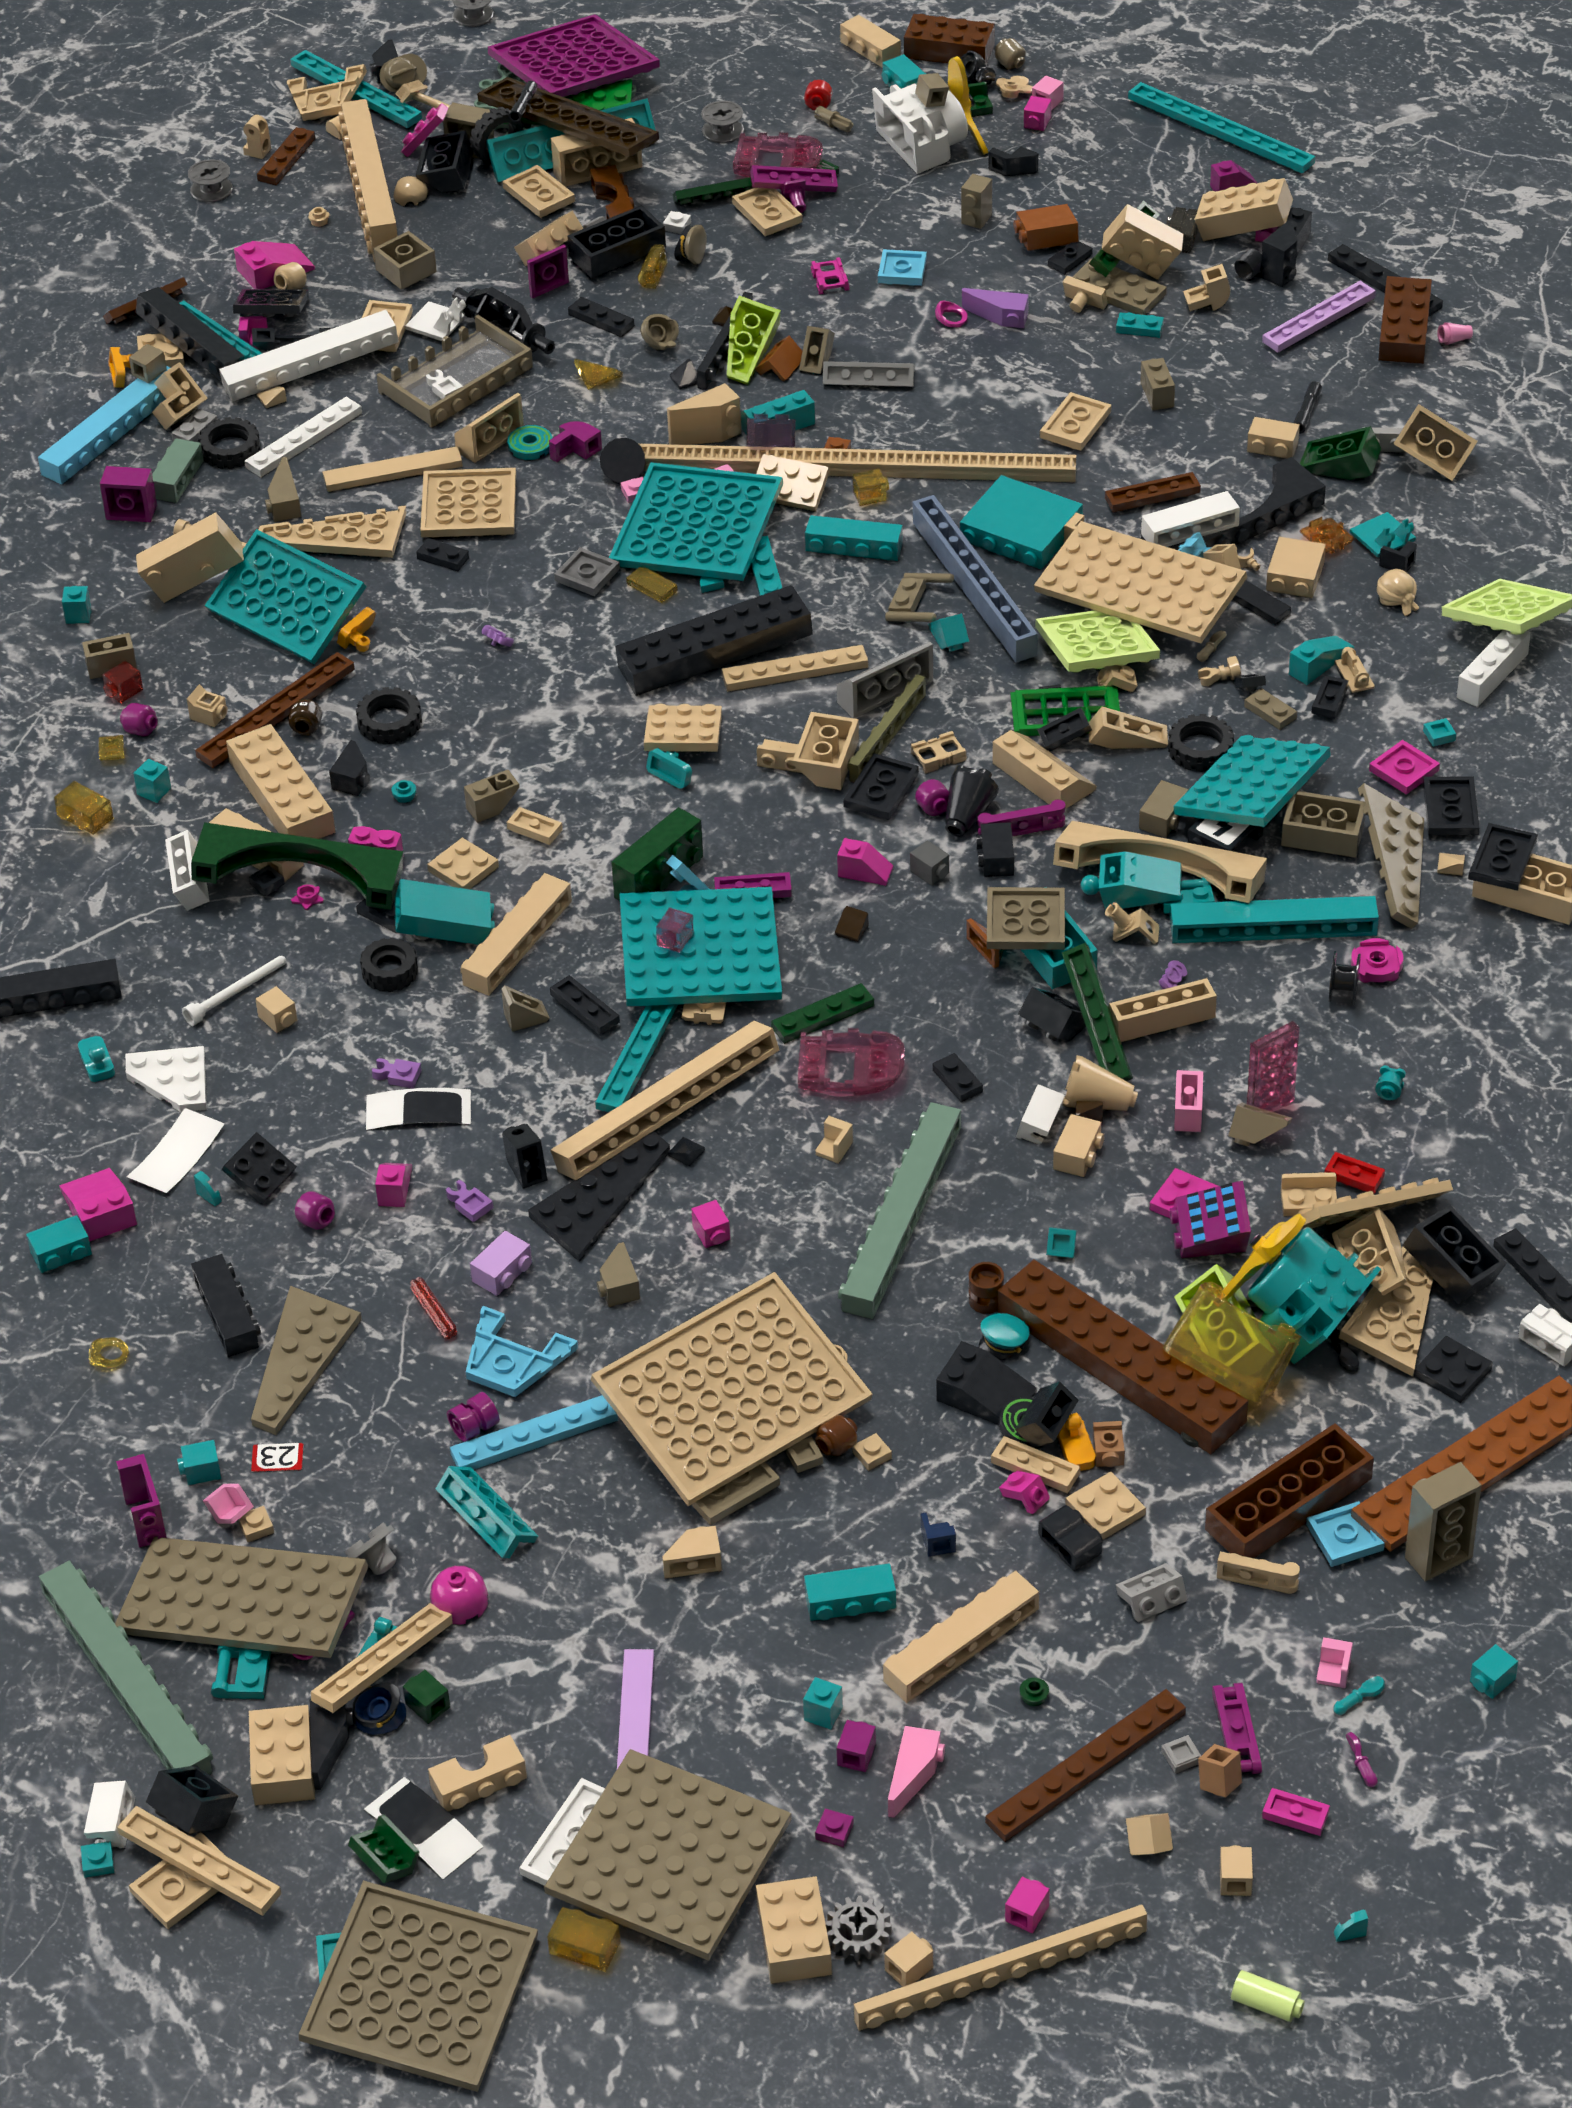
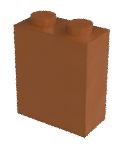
M1068 204L1016 212L1017 220L1013 222L1014 231L1019 234L1020 242L1024 243L1028 251L1079 242L1078 222Z

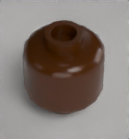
M835 1415L818 1427L815 1438L816 1445L823 1454L839 1457L857 1443V1426L852 1419Z

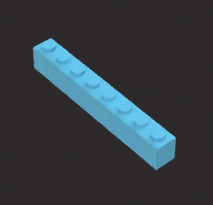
M163 373L150 383L137 378L38 457L41 475L62 485L151 414L161 402L166 400L154 384Z

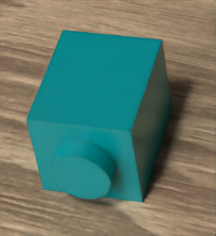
M88 586L64 587L62 606L66 624L90 622L91 602Z
M147 759L133 773L137 795L155 803L172 789L168 767L151 759Z
M214 1440L181 1446L183 1458L177 1459L180 1475L186 1474L188 1485L222 1479Z
M1495 1644L1472 1664L1470 1682L1479 1692H1484L1493 1699L1516 1679L1518 1660Z
M815 1677L803 1698L804 1721L831 1730L843 1708L842 1686Z

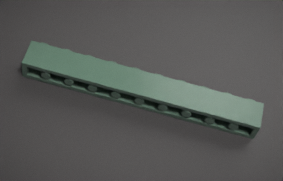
M931 1102L927 1111L922 1112L919 1128L912 1133L910 1147L903 1152L902 1165L900 1168L897 1167L895 1169L893 1184L891 1187L888 1186L886 1188L884 1203L882 1206L879 1205L877 1207L875 1222L873 1225H869L867 1229L865 1244H860L858 1248L857 1261L849 1267L846 1284L842 1283L840 1286L838 1299H841L843 1312L870 1319L874 1318L961 1129V1109Z
M69 1560L40 1575L39 1580L43 1595L166 1769L196 1765L207 1774H212L210 1761L213 1760V1755L206 1744H200L198 1741L199 1736L194 1726L185 1723V1717L179 1705H172L166 1687L163 1684H157L155 1681L156 1675L149 1664L145 1666L142 1663V1656L135 1645L130 1646L127 1642L129 1639L124 1628L121 1625L118 1627L115 1625V1619L111 1610L107 1606L102 1607L100 1604L101 1599L96 1589L87 1586L88 1582L83 1571L80 1568L76 1570Z

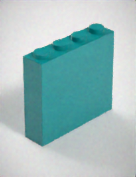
M1001 475L960 521V531L969 543L974 546L1042 570L1064 544V525L1075 513L1083 515V504Z

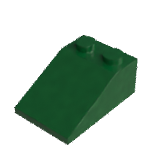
M1370 426L1308 441L1300 464L1312 474L1348 480L1364 479L1372 475L1382 448Z

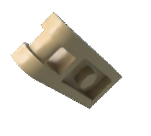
M1220 1551L1217 1563L1218 1579L1288 1594L1295 1593L1298 1590L1300 1568L1296 1563L1288 1562L1281 1565L1263 1559L1258 1560L1235 1553L1230 1554Z

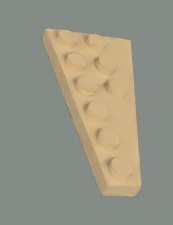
M399 506L396 511L386 512L384 508L377 509V513L364 515L362 512L326 516L324 521L313 522L312 519H304V523L291 525L289 522L261 525L259 530L300 551L393 558L407 511L406 506Z
M1433 1178L1422 1182L1423 1185L1417 1186L1416 1182L1403 1185L1401 1190L1397 1191L1395 1187H1389L1380 1190L1377 1195H1374L1373 1191L1357 1195L1355 1199H1351V1196H1345L1336 1199L1335 1203L1329 1204L1328 1200L1313 1204L1311 1208L1298 1212L1306 1219L1301 1230L1306 1227L1313 1229L1324 1225L1325 1222L1326 1225H1331L1358 1218L1376 1207L1385 1211L1403 1205L1405 1202L1406 1205L1436 1198L1452 1191V1184L1450 1180L1439 1182L1438 1178Z
M1402 1247L1407 1282L1384 1296L1373 1286L1341 1329L1339 1338L1413 1376L1433 1277Z

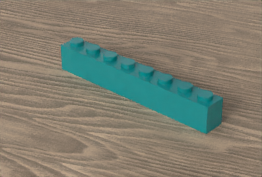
M1375 896L1255 900L1250 903L1241 901L1171 904L1170 907L1172 944L1377 936L1379 915Z

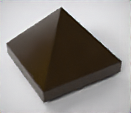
M728 306L721 307L712 320V324L724 326L733 309Z

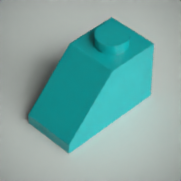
M962 613L938 619L928 624L941 649L949 648V652L963 649L962 644L969 642Z

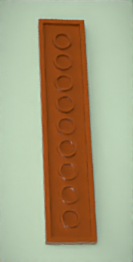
M1560 1375L1352 1508L1351 1517L1369 1533L1370 1530L1385 1543L1384 1547L1388 1551L1394 1550L1407 1541L1413 1485L1423 1478L1427 1479L1462 1462L1482 1485L1481 1492L1572 1433V1386Z

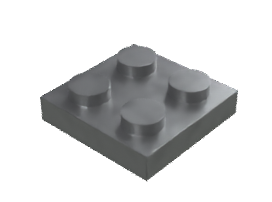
M580 547L557 570L554 577L558 583L595 596L620 570V564L618 561Z

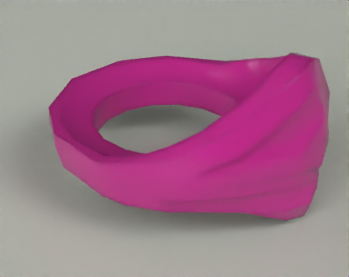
M940 301L937 304L935 316L943 325L960 327L966 323L967 313L957 304L948 301ZM945 312H955L962 319L958 322H952L947 320L943 314Z

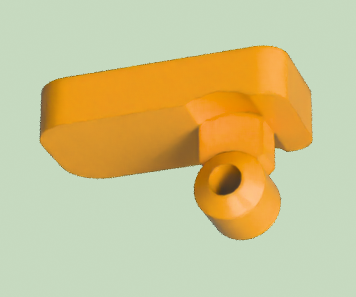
M110 347L108 363L114 388H124L125 367L131 368L129 357L133 355H121L120 347Z
M369 607L364 608L341 628L337 644L346 649L349 643H351L353 646H356L358 651L366 652L369 649L370 639L362 634L374 623L376 612Z
M1077 1412L1071 1413L1057 1437L1065 1461L1080 1466V1471L1088 1470L1095 1466V1452L1081 1416Z

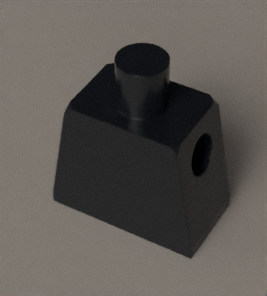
M521 1124L516 1127L511 1126L504 1130L502 1136L506 1159L522 1188L524 1189L547 1181L542 1143L536 1133L528 1124ZM526 1160L530 1162V1164L527 1167L524 1164L527 1162Z

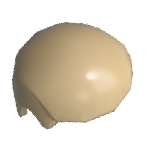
M413 176L401 178L394 190L393 197L395 202L401 206H405L407 202H413L414 205H417L426 199L428 195L427 185Z

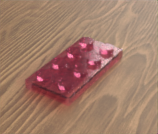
M1294 1021L1250 1043L1248 1105L1274 1112L1294 1101L1300 1028Z

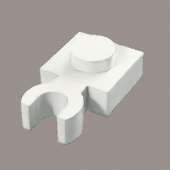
M438 369L435 370L436 377H431L429 374L426 375L427 384L432 387V392L441 399L463 387L452 376L444 378L443 372Z

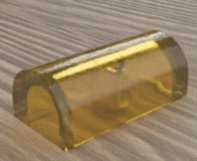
M654 245L650 248L638 274V282L645 288L655 289L666 268L668 261L664 245Z

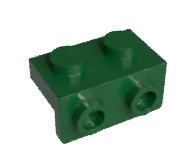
M385 1814L378 1816L373 1829L351 1836L348 1846L384 1884L411 1875L420 1853L417 1847Z

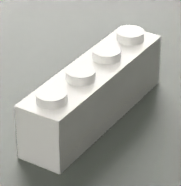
M1225 491L1143 515L1141 534L1148 542L1165 547L1185 542L1187 538H1190L1197 532H1200L1202 536L1239 526L1240 507L1229 492Z
M1503 630L1459 675L1457 698L1479 707L1528 655L1531 632L1525 631L1524 634L1514 635L1511 634V631Z

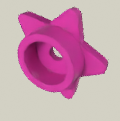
M306 884L298 887L297 895L291 899V902L302 904L305 910H309L313 904L323 903L324 899L318 895L320 891L319 886L315 887Z

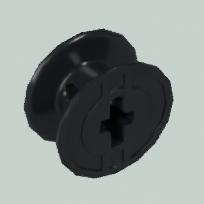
M1334 951L1329 1002L1332 1001L1334 989L1353 992L1352 1004L1355 1005L1361 954H1358L1356 966L1337 964V951Z

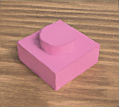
M643 477L621 482V490L628 503L634 501Z

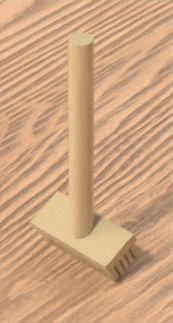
M420 80L403 84L396 92V95L401 99V103L416 100L434 108H437L441 103L448 108L450 107L449 104L424 95L423 93L428 87L423 85Z

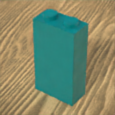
M400 879L395 896L396 933L479 945L487 939L492 929L495 928V922L491 921L494 913V903H490V892Z

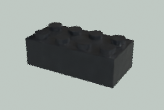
M642 205L567 235L569 257L591 278L598 277L666 248L665 226Z

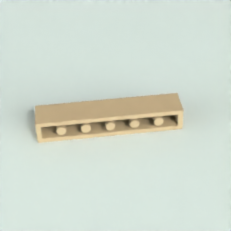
M546 873L538 881H535L527 894L519 899L511 912H508L504 916L503 921L496 928L492 929L490 935L483 943L477 946L471 957L463 962L461 966L463 985L489 996L572 902L570 883Z
M1014 1571L1007 1577L1000 1578L992 1588L986 1592L979 1593L972 1602L963 1608L960 1607L955 1610L952 1616L942 1623L935 1624L928 1633L919 1639L911 1641L897 1655H891L883 1664L884 1682L900 1698L908 1703L1039 1610V1591L1017 1571Z

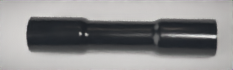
M528 81L525 84L518 101L512 107L509 113V119L512 122H519L529 101L535 95L538 86L534 81Z
M1313 381L1309 384L1303 404L1293 422L1294 424H1300L1299 434L1304 433L1314 404L1321 393L1322 385L1319 382Z

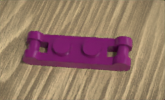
M1054 800L1049 805L995 815L982 813L978 816V825L980 827L978 834H981V824L1011 823L1012 837L1061 828L1065 825V815L1063 814L1066 809L1065 802Z
M1233 1683V1687L1224 1688L1222 1685L1212 1686L1213 1700L1216 1704L1225 1747L1240 1752V1756L1249 1755V1760H1241V1772L1262 1773L1260 1754L1243 1683Z

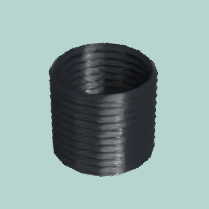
M1249 249L1234 263L1238 276L1245 280L1253 279L1261 271L1262 254L1255 249Z

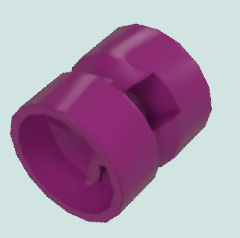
M484 1392L469 1398L467 1405L461 1403L447 1411V1418L451 1428L463 1442L479 1435L480 1429L486 1431L500 1422L494 1403Z

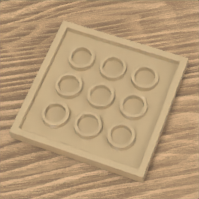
M516 468L424 471L421 538L514 534Z

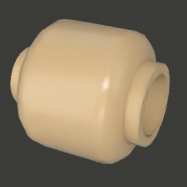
M296 262L282 265L275 270L274 283L278 289H302L306 284L305 270Z

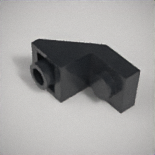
M1022 146L1012 154L994 147L988 152V169L1004 176L1038 172L1039 153Z

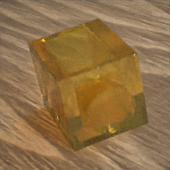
M880 469L853 474V493L860 506L886 501V491L889 490V482L887 477H883Z

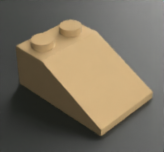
M724 383L668 407L669 444L692 445L723 442L741 434L740 397Z

